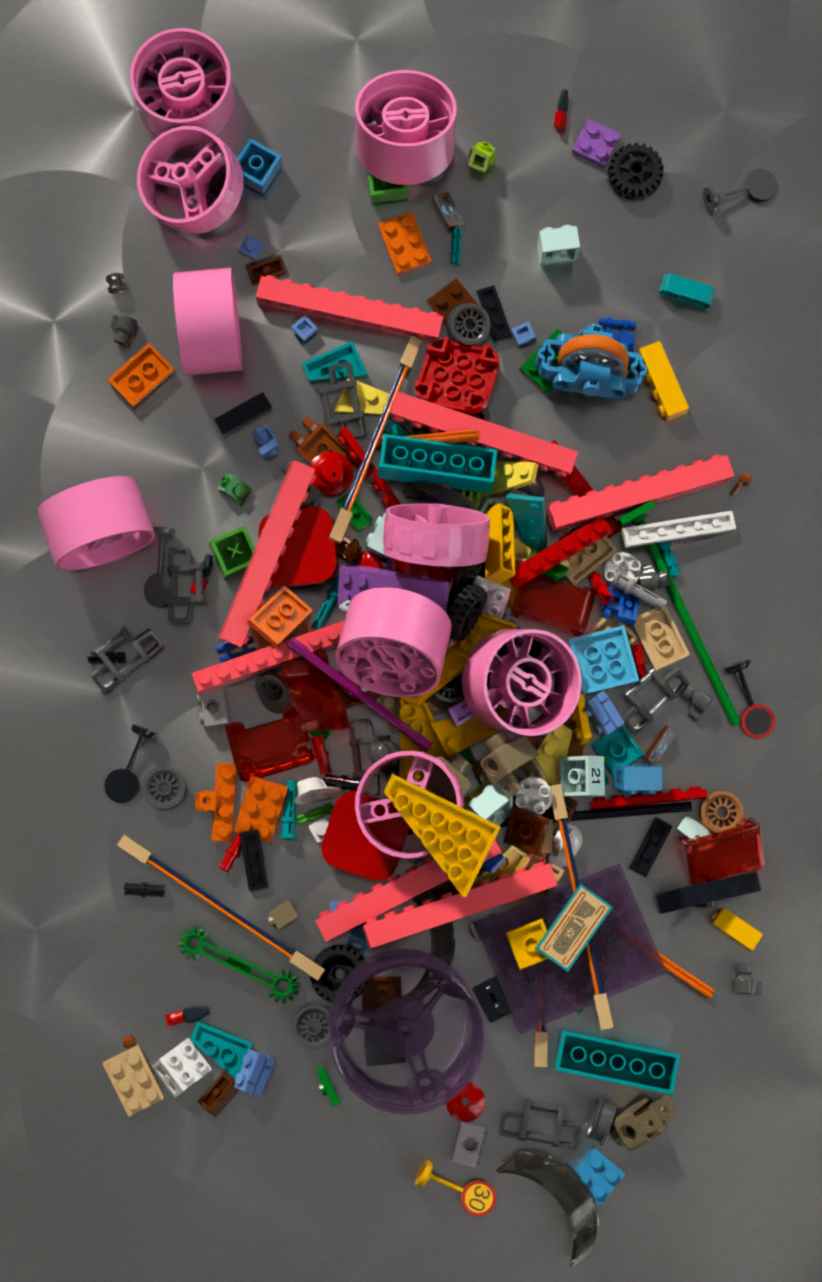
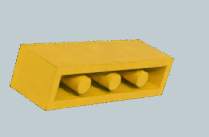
M658 341L640 348L638 354L643 357V363L647 367L644 379L646 383L651 385V395L654 400L657 399L659 404L658 411L661 417L664 416L665 420L668 421L686 414L689 406L661 342Z
M498 503L484 512L490 518L489 545L485 560V579L502 584L515 576L514 522L511 508Z

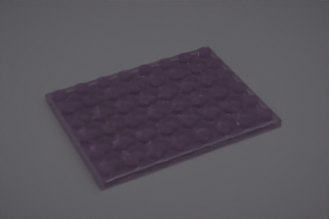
M618 863L580 879V884L613 906L592 937L602 989L607 994V998L666 974V970L621 864ZM572 883L475 923L520 1034L595 1003L593 997L595 989L586 948H584L568 972L550 959L520 970L506 936V932L539 919H543L548 930L572 896Z

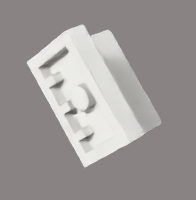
M477 575L473 585L488 593L487 602L482 612L502 619L509 606L508 598L511 589Z
M189 1038L152 1065V1068L175 1098L212 1070Z

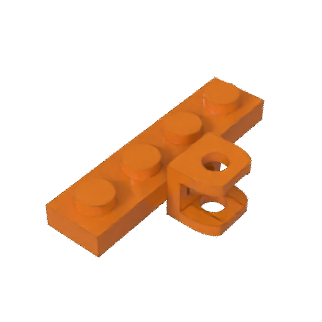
M216 763L214 791H202L195 795L196 810L213 812L211 841H232L236 764Z

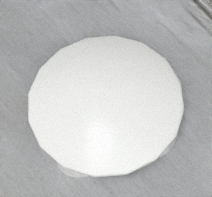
M615 553L604 565V577L610 585L616 573L620 571L625 577L635 579L637 584L641 574V563L629 553Z
M537 777L524 778L519 782L522 789L515 794L516 805L519 808H525L536 814H543L553 801L551 787L546 781Z

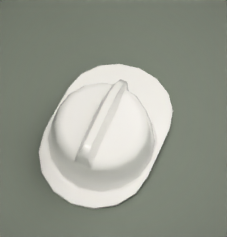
M308 778L297 783L298 796L295 798V803L305 805L312 802L334 799L341 794V791L337 788L327 787L320 778Z
M567 824L573 856L575 857L583 842L582 834L576 826ZM558 826L553 832L552 854L549 856V861L563 868L567 866V860Z

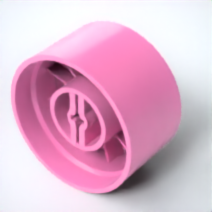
M188 28L165 30L149 38L134 56L130 69L131 88L142 122L156 137L172 128L180 126H196L217 135L228 123L235 103L230 65L224 50L210 36ZM205 61H208L218 69L205 75L202 66ZM148 75L158 80L157 88H142ZM212 95L221 96L215 105L210 102ZM162 108L167 114L165 117L155 113L156 110ZM196 142V143H192V144H188V145L198 144V143H202V142Z
M412 70L387 72L370 80L359 92L355 103V149L357 158L364 169L382 181L398 185L419 184L440 175L451 163L455 149L457 108L455 98L450 89L437 78Z
M232 268L174 273L175 318L184 375L242 371L240 326Z
M129 476L107 477L79 484L50 497L37 510L55 568L59 570H81L103 565L144 548L155 538V532L138 482L135 478Z
M373 588L365 590L354 596L349 603L336 651V664L343 675L350 681L374 693L393 697H414L432 691L440 681L451 634V621L438 604L420 594L398 588Z
M503 629L485 636L469 653L462 673L463 695L472 714L485 726L496 731L503 730L506 733L538 736L557 729L571 716L577 706L581 693V671L573 651L558 636L543 630ZM514 638L517 639V645H516V647H515V643H514ZM533 639L544 648V651L536 659L529 655ZM505 644L508 654L499 657L496 653ZM546 658L548 660L547 666L543 663ZM521 663L526 664L532 674L525 673L517 666ZM488 673H490V675H489V688H487V675H488ZM551 673H554L555 677L553 691H550L552 686ZM511 689L521 692L526 697L519 701L513 695ZM498 705L506 708L503 720L494 710ZM537 706L542 714L530 723L527 708ZM513 716H515V722L511 724Z

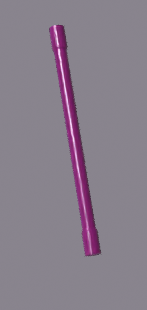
M293 637L288 643L287 647L327 675L411 739L422 750L427 752L433 743L416 732L329 666L296 638Z

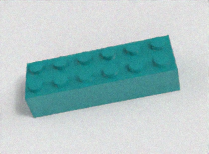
M383 434L378 478L491 494L494 484L497 450Z
M561 1030L554 1070L673 1095L680 1055Z

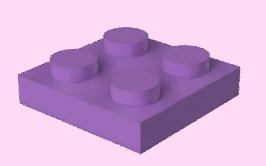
M588 119L572 149V153L605 168L621 134Z

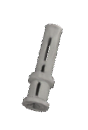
M620 571L616 573L610 584L612 587L616 586L623 590L624 594H632L660 611L663 610L668 601L636 584L635 579L625 577Z

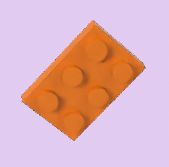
M413 211L378 223L396 275L432 264Z
M148 343L107 380L134 408L174 373L175 369Z
M284 585L248 620L247 624L277 648L311 615L313 610Z
M251 775L234 832L239 833L259 829L260 840L271 843L289 787Z

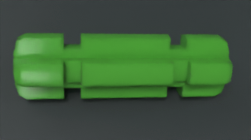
M329 802L324 804L323 807L319 806L307 811V814L298 815L297 820L300 825H305L308 821L312 822L324 817L325 814H331L334 807Z

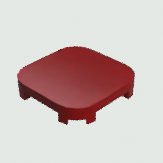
M442 337V340L436 341L432 345L429 343L418 381L415 380L417 398L467 415H474L483 411L490 401L500 370L499 356L492 349V346L485 344L484 347L452 342L449 337Z
M320 507L300 509L301 514L298 520H294L292 524L294 528L293 533L285 541L284 545H287L283 556L280 555L278 558L279 567L276 573H272L270 577L271 585L281 589L284 585L286 587H295L319 583L325 584L335 576L337 570L339 571L336 542L329 539L335 522L326 510ZM269 514L262 519L259 525V538Z
M357 791L346 792L338 797L322 841L321 851L323 858L333 867L372 880L386 879L394 873L400 857L388 855L370 843L357 821L355 811ZM367 794L364 796V803L382 800ZM390 803V812L399 813L394 805ZM381 804L378 805L376 813L379 816H383L385 814V807ZM403 817L368 823L378 840L386 846L402 852L410 827Z

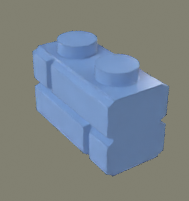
M604 690L585 701L583 712H587L588 719L590 718L593 722V729L598 735L606 736L625 723Z
M249 1049L248 1053L243 1057L242 1068L235 1077L234 1087L261 1097L276 1059Z

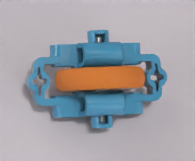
M591 324L587 329H581L578 336L560 334L556 337V340L546 339L543 346L539 349L534 362L535 367L539 370V377L544 380L553 381L555 389L612 399H622L626 393H636L647 373V367L643 363V357L640 354L628 352L626 344L613 339L612 333L603 332L604 328L598 324ZM555 355H558L559 367L551 366ZM629 366L630 369L627 374V377L625 378L623 377V374L626 372L627 367Z

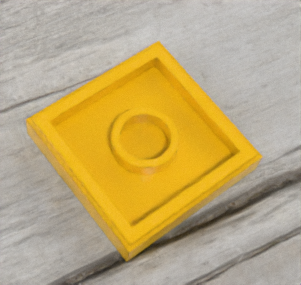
M543 919L506 932L520 970L548 959L535 949L547 932Z

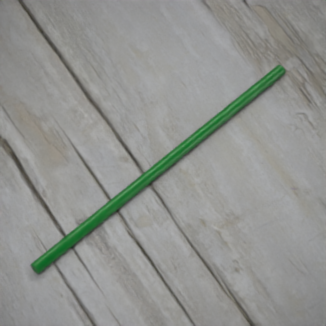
M642 520L636 525H644L646 524L645 520ZM656 543L646 545L659 573L661 571H668L670 585L666 586L731 725L740 723L741 721Z

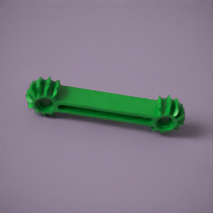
M192 927V934L188 929H185L187 937L179 936L180 939L184 940V943L180 942L178 946H185L180 953L184 954L188 951L187 959H190L193 953V959L198 960V953H201L273 988L274 991L269 993V997L277 994L275 1002H278L280 996H282V1003L285 1004L286 996H288L290 1001L294 1000L290 995L291 992L295 995L299 994L298 991L293 990V987H300L298 983L293 984L298 979L297 976L289 979L292 974L291 971H288L286 977H284V970H280L281 977H277L205 942V939L209 937V933L201 936L203 928H200L197 934L196 927ZM193 938H198L200 941V946L197 949L190 947V941ZM208 946L228 956V961H223L205 952L204 948ZM255 969L273 978L274 982L270 984L250 974L249 970ZM286 981L289 988L286 992L278 990L279 982Z

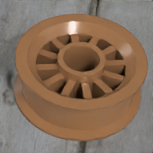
M727 791L713 792L702 801L699 808V818L702 825L708 831L717 835L728 834L737 829L744 816L741 801L737 796ZM718 808L725 810L726 816L724 818H720L717 815Z

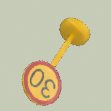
M425 1159L421 1164L415 1179L416 1186L423 1187L430 1178L462 1193V1206L466 1212L473 1216H485L494 1208L496 1192L488 1182L473 1180L462 1188L431 1174L433 1169L431 1160Z

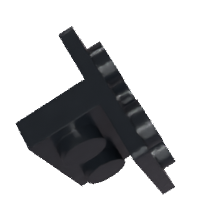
M507 970L472 988L490 1023L524 1006V1002Z

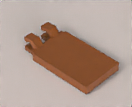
M307 416L302 421V425L310 432L304 438L295 429L289 433V438L297 444L295 451L310 465L312 460L321 453L334 451L345 456L352 466V472L359 467L356 462L351 461L347 449L339 444L337 437L323 423L316 425Z

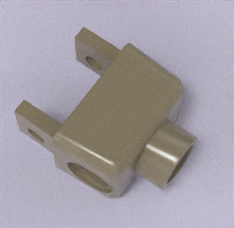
M502 730L484 742L490 754L481 760L480 765L491 784L495 785L498 783L508 799L522 789L514 777L517 770L522 769L527 777L541 778L546 774L535 758L539 753L525 735H518L510 740Z
M457 752L448 761L442 756H437L436 758L444 762L457 777L462 787L464 798L472 787V782L466 775L473 766ZM435 764L429 780L431 791L437 796L445 797L457 805L455 789L450 778L443 769ZM423 771L419 774L421 777L418 779V782L424 779Z
M668 1095L654 1102L650 1096H647L629 1106L613 1119L610 1127L611 1136L616 1144L621 1147L626 1146L629 1151H633L659 1136L667 1128L665 1120L677 1114L678 1111ZM663 1107H666L668 1112H665Z

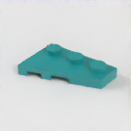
M353 341L301 363L309 382L330 380L329 367L343 362L351 363L354 377L368 376ZM346 366L335 370L336 379L349 378Z
M508 494L506 499L526 546L533 549H546L545 497Z
M199 1021L190 1039L234 1079L242 1068L243 1057L253 1045L251 1042Z

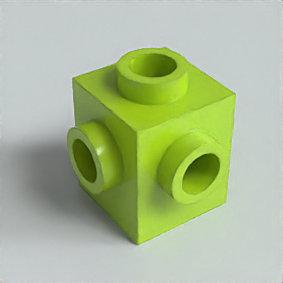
M478 142L475 147L472 146L470 149L468 166L486 172L488 167L493 166L496 155H493L495 148L491 147L489 143Z

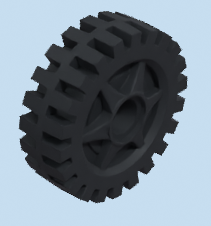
M629 143L626 147H620V150L615 152L609 164L608 176L609 182L612 183L611 187L613 190L616 189L617 194L621 193L624 198L628 196L630 200L634 198L641 200L642 197L645 199L649 194L652 195L658 189L663 178L664 165L661 156L658 157L657 151L653 152L651 146L647 148L646 144L643 143L641 146L639 143H634V145ZM637 169L640 171V173L635 174L632 172V170Z
M469 584L458 594L457 599L454 600V604L447 613L452 626L450 638L460 642L469 635L471 629L475 627V623L478 622L482 610L485 608L486 599L488 598L486 591L473 584Z
M333 945L317 954L314 962L325 969L319 981L312 976L310 977L312 987L318 996L330 1003L344 1004L355 1000L363 993L369 982L370 971L366 959L358 950L347 945ZM339 968L344 971V977L341 980H338L335 976V972Z

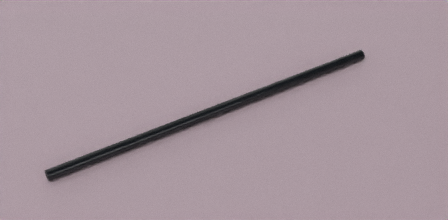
M691 802L576 811L570 821L692 811ZM539 814L546 818L553 819V823L558 822L557 820H555L553 816L549 814ZM507 818L499 826L507 827L509 818ZM409 827L408 835H412L413 830Z

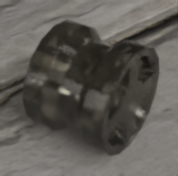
M113 273L106 276V282L109 284L108 292L110 294L126 291V285L123 283L124 274Z

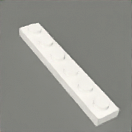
M727 511L622 528L625 548L735 531L736 525L733 512Z

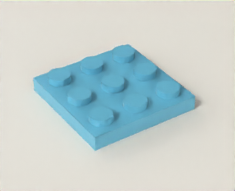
M624 625L568 639L569 647L579 663L582 694L587 695L639 682Z

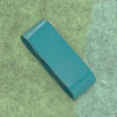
M668 273L664 275L659 293L665 297L701 308H711L716 292L713 286Z

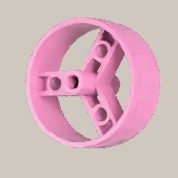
M180 126L159 135L145 150L137 171V187L144 205L162 223L182 233L200 234L219 227L236 210L243 192V172L236 155L219 137L200 127ZM196 142H208L204 149L188 165L181 162L175 165L165 163L168 157L181 147ZM226 163L224 187L216 201L208 208L205 196L209 191L207 181ZM156 183L180 189L186 219H172L162 215L155 196Z
M444 504L395 505L386 509L383 552L391 558L421 565L470 566L480 564L487 557L490 518L488 515L476 510Z
M412 750L398 751L386 755L375 762L361 779L355 798L357 821L370 843L388 855L406 859L421 858L430 855L428 850L418 853L394 850L378 840L368 825L371 822L402 817L400 813L390 812L389 804L391 801L389 799L364 803L367 786L373 775L382 766L401 757L415 756L407 781L420 785L421 788L426 790L434 765H438L452 782L457 805L464 808L462 787L450 768L434 756ZM419 770L423 771L425 775L421 782L416 781L414 777L415 773ZM380 804L385 807V814L383 816H379L376 813V808Z

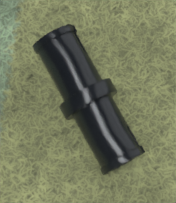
M325 774L323 781L326 786L338 787L340 790H357L361 779L349 778L347 775Z
M125 882L124 895H138L142 898L147 896L163 898L165 894V885H152L147 882L142 884Z

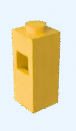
M724 907L720 910L716 909L710 918L713 920L710 925L748 951H753L763 936L761 932Z

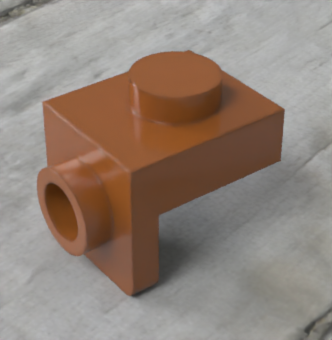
M343 537L342 542L336 544L337 556L348 563L357 558L362 551L359 541L355 538L351 541Z

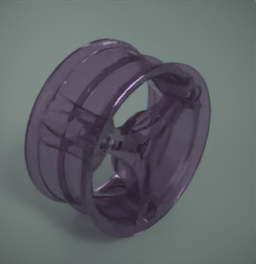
M396 949L376 954L360 963L346 976L332 1002L329 1031L335 1065L351 1091L375 1108L396 1114H417L436 1109L460 1094L478 1069L484 1048V1026L480 1010L462 976L451 965L435 955L411 949ZM400 967H412L429 972L431 981L415 997H394L381 1006L379 1010H359L354 1008L351 998L367 980L383 971ZM441 980H447V983L443 985L439 984L438 982ZM435 986L438 991L425 1005L422 1002L423 999ZM446 994L454 998H460L465 1013L466 1028L463 1044L457 1057L444 1072L440 1073L436 1070L428 1069L424 1049L429 1045L434 1034L435 1024L431 1011L440 997ZM351 1015L349 1020H342L345 1016ZM355 1016L375 1019V1024L355 1021ZM407 1024L409 1030L407 1032L405 1030L404 1032H402L401 1026L405 1025L406 1027ZM353 1027L376 1033L380 1045L386 1051L406 1058L414 1074L407 1086H392L379 1082L368 1076L357 1066L345 1044V1040L348 1038ZM419 1053L424 1070L417 1073L411 1056ZM428 1078L430 1083L427 1086L420 1085L421 1079Z

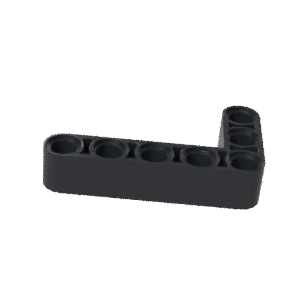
M757 871L660 893L656 895L660 914L758 892L762 889Z

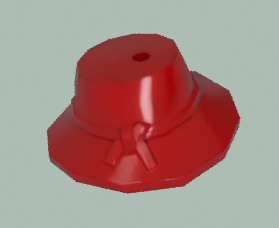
M334 451L325 452L318 455L311 462L310 467L315 469L314 474L316 475L312 485L320 490V493L327 496L339 495L349 488L353 479L351 464L344 455Z

